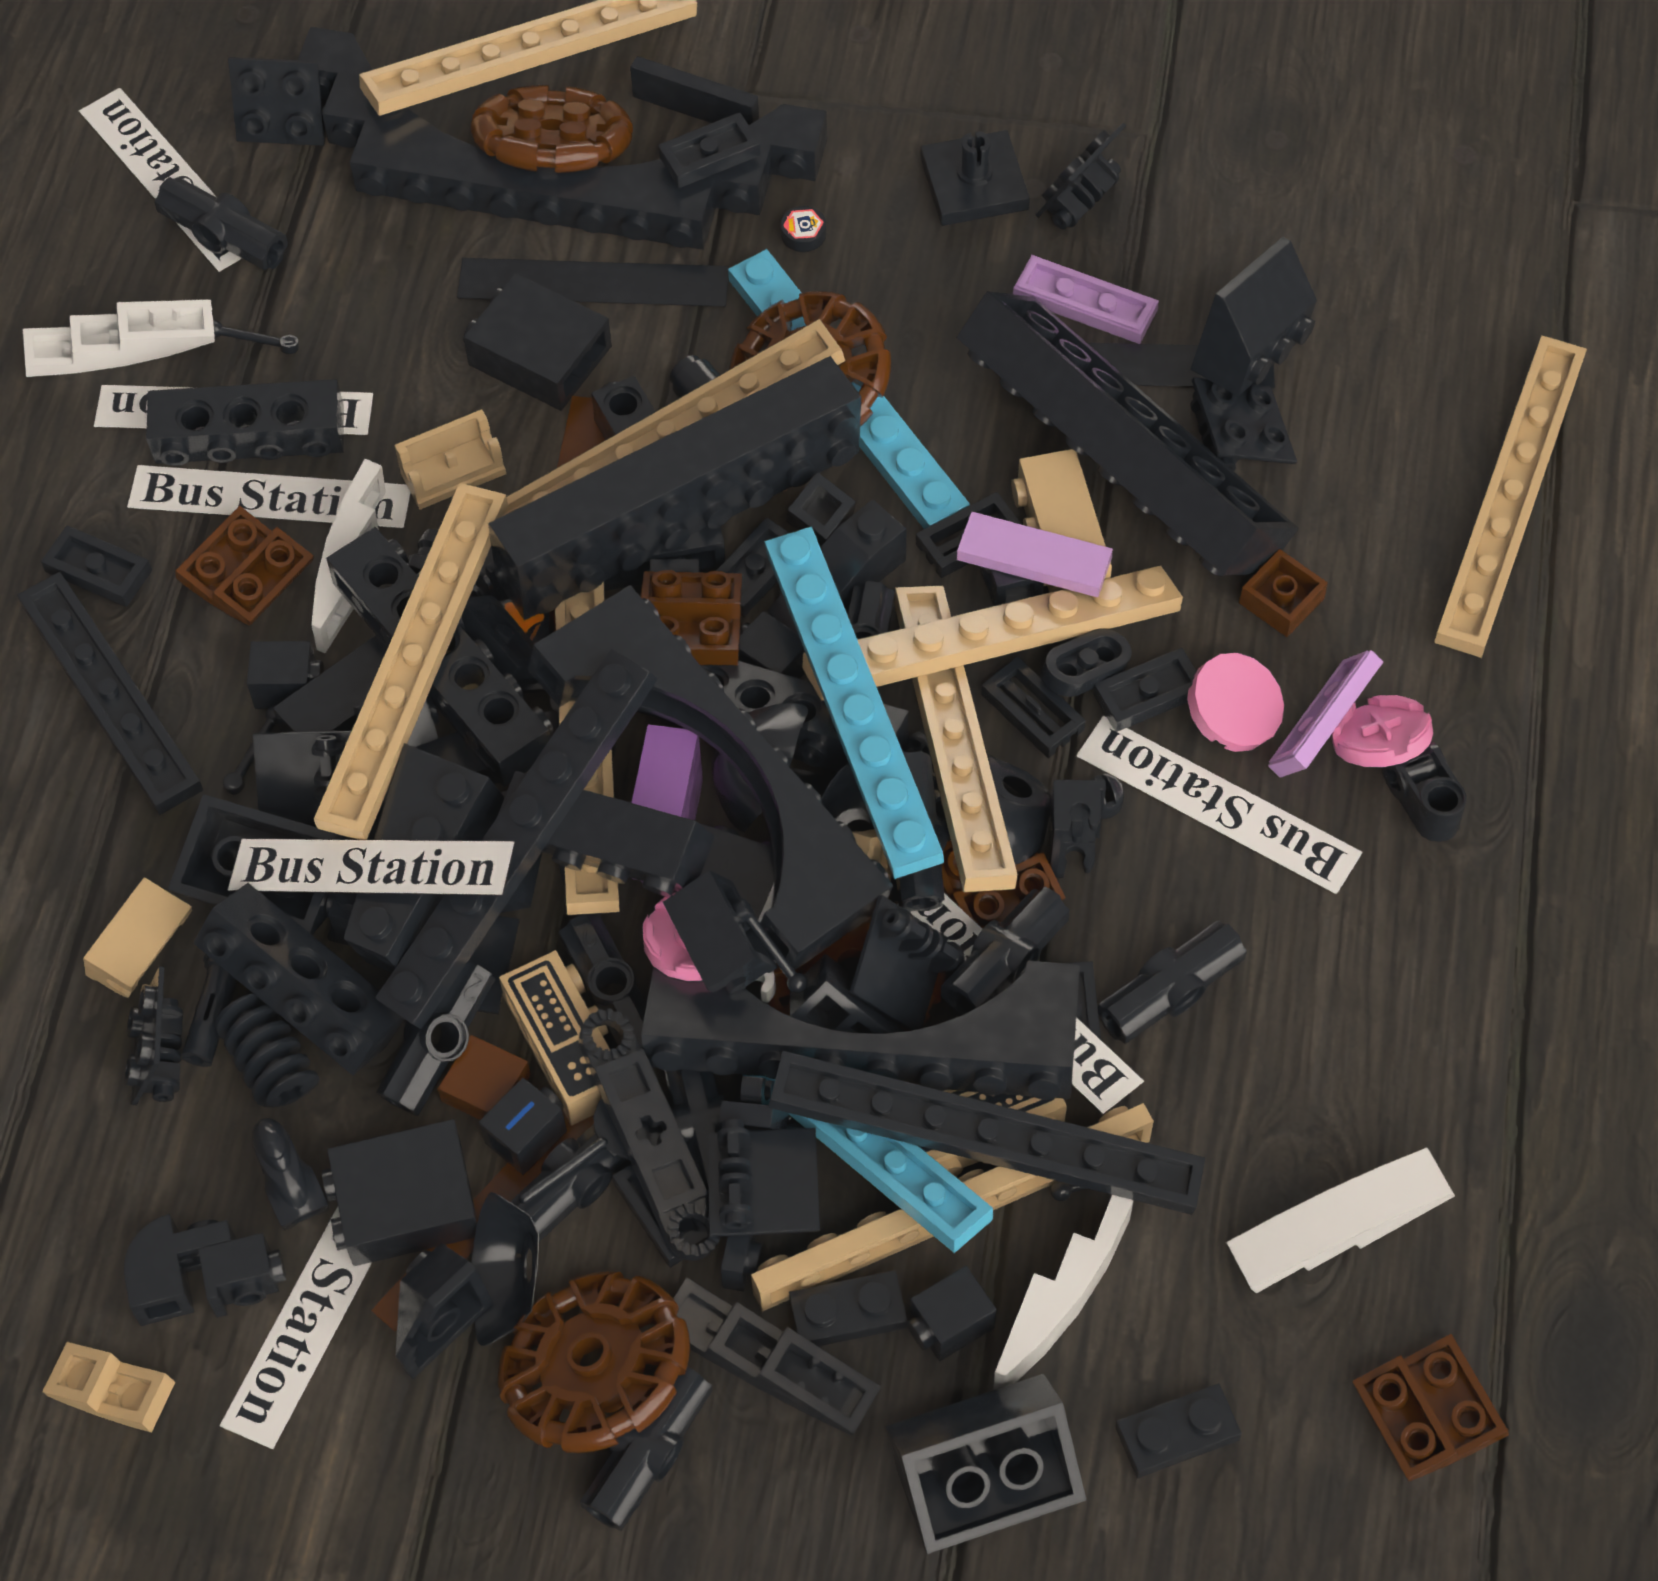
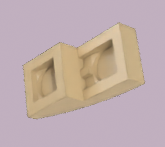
M67 1342L42 1392L48 1397L85 1412L152 1433L175 1382L166 1373L123 1363L112 1353Z

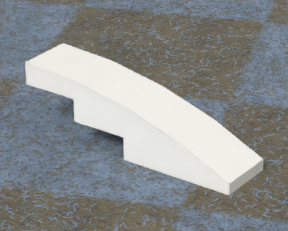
M211 300L117 302V314L71 315L70 327L23 329L26 377L74 374L122 367L171 356L213 343L215 336Z
M364 459L341 501L326 539L316 579L312 630L316 649L323 653H326L354 609L333 585L326 557L372 528L376 527L378 529L375 508L386 493L382 466L367 459Z
M1424 1148L1306 1200L1233 1238L1227 1244L1251 1290L1258 1293L1303 1267L1310 1271L1354 1245L1361 1249L1453 1198L1455 1195L1428 1148Z
M1115 1195L1111 1196L1095 1240L1073 1233L1055 1281L1034 1273L996 1368L993 1390L1017 1382L1048 1352L1080 1313L1112 1260L1130 1221L1133 1200Z

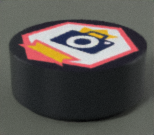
M799 206L787 211L781 220V237L784 244L798 252H809L820 247L826 239V220L824 215L819 210L809 206Z

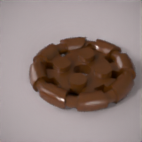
M549 85L518 87L509 90L507 96L498 93L488 98L473 113L470 126L475 143L487 155H496L498 161L516 168L537 171L538 167L555 168V173L588 170L595 168L599 161L603 163L611 162L628 148L633 132L630 117L616 102H606L603 95L586 89L566 86V91L549 90Z
M827 291L799 293L798 299L787 303L784 300H780L759 314L746 328L749 333L743 343L736 344L729 370L759 354L764 343L769 344L766 348L768 349L806 327L803 326L791 330L792 320L803 317L804 323L808 326L820 319L842 349L845 361L838 365L851 383L853 382L861 386L858 392L861 395V427L873 414L870 408L876 398H883L891 372V353L885 349L883 343L887 336L875 315L861 303L855 302L851 304L846 301L844 295ZM841 319L837 329L830 326L831 322ZM863 345L866 352L855 356L852 349Z
M607 1271L569 1280L570 1286L553 1295L548 1291L533 1303L532 1312L524 1323L522 1321L526 1314H523L513 1327L517 1328L513 1331L515 1336L510 1346H504L499 1361L498 1388L501 1400L509 1404L508 1418L524 1436L534 1443L545 1448L558 1444L561 1445L562 1450L566 1453L593 1452L619 1444L618 1437L635 1428L640 1433L651 1425L663 1413L676 1395L677 1390L674 1384L678 1376L685 1375L689 1362L690 1338L687 1324L683 1318L677 1316L679 1307L672 1296L656 1283L641 1276L628 1279L624 1278L621 1272ZM620 1300H622L619 1307L614 1306L618 1304ZM580 1306L583 1313L565 1322L563 1314L574 1307ZM650 1323L655 1325L644 1332L640 1330V1328ZM534 1345H539L537 1351L532 1350ZM598 1348L603 1349V1354L596 1363L585 1367L579 1366L585 1354ZM646 1364L657 1366L654 1376L643 1374ZM541 1382L543 1386L532 1392V1387ZM623 1405H624V1407H625L624 1409L618 1411L617 1413H615V1414H613V1415H611V1416H609V1417H606L605 1413L615 1412V1411L619 1410L620 1408H622ZM563 1409L571 1411L566 1423L559 1421Z

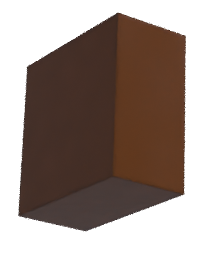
M1279 549L1242 587L1239 604L1285 637H1288L1324 600L1328 582Z
M470 1035L466 1050L460 1057L455 1059L438 1088L441 1101L481 1120L522 1078L528 1081L531 1075L529 1063L527 1060Z

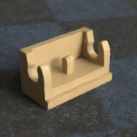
M482 409L395 444L401 475L419 509L454 496L459 483L476 487L506 474L497 437L492 438L487 417Z
M144 877L84 956L85 975L128 998L178 927L188 918L192 912V906Z

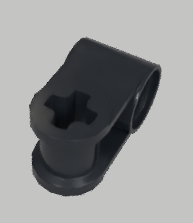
M1431 741L1430 745L1420 755L1404 763L1382 767L1386 784L1392 794L1400 801L1422 837L1430 841L1442 842L1456 835L1461 824L1467 795L1447 765L1446 759L1436 743ZM1433 807L1443 808L1447 810V812L1437 811L1433 809Z

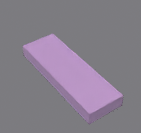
M1031 255L1013 288V294L1034 296L1053 313L1138 344L1141 343L1158 311L1159 301L1034 255Z
M971 512L957 550V560L1099 597L1112 559L1113 549Z
M1372 650L1344 659L1270 759L1268 767L1279 777L1307 769L1382 665L1383 661Z

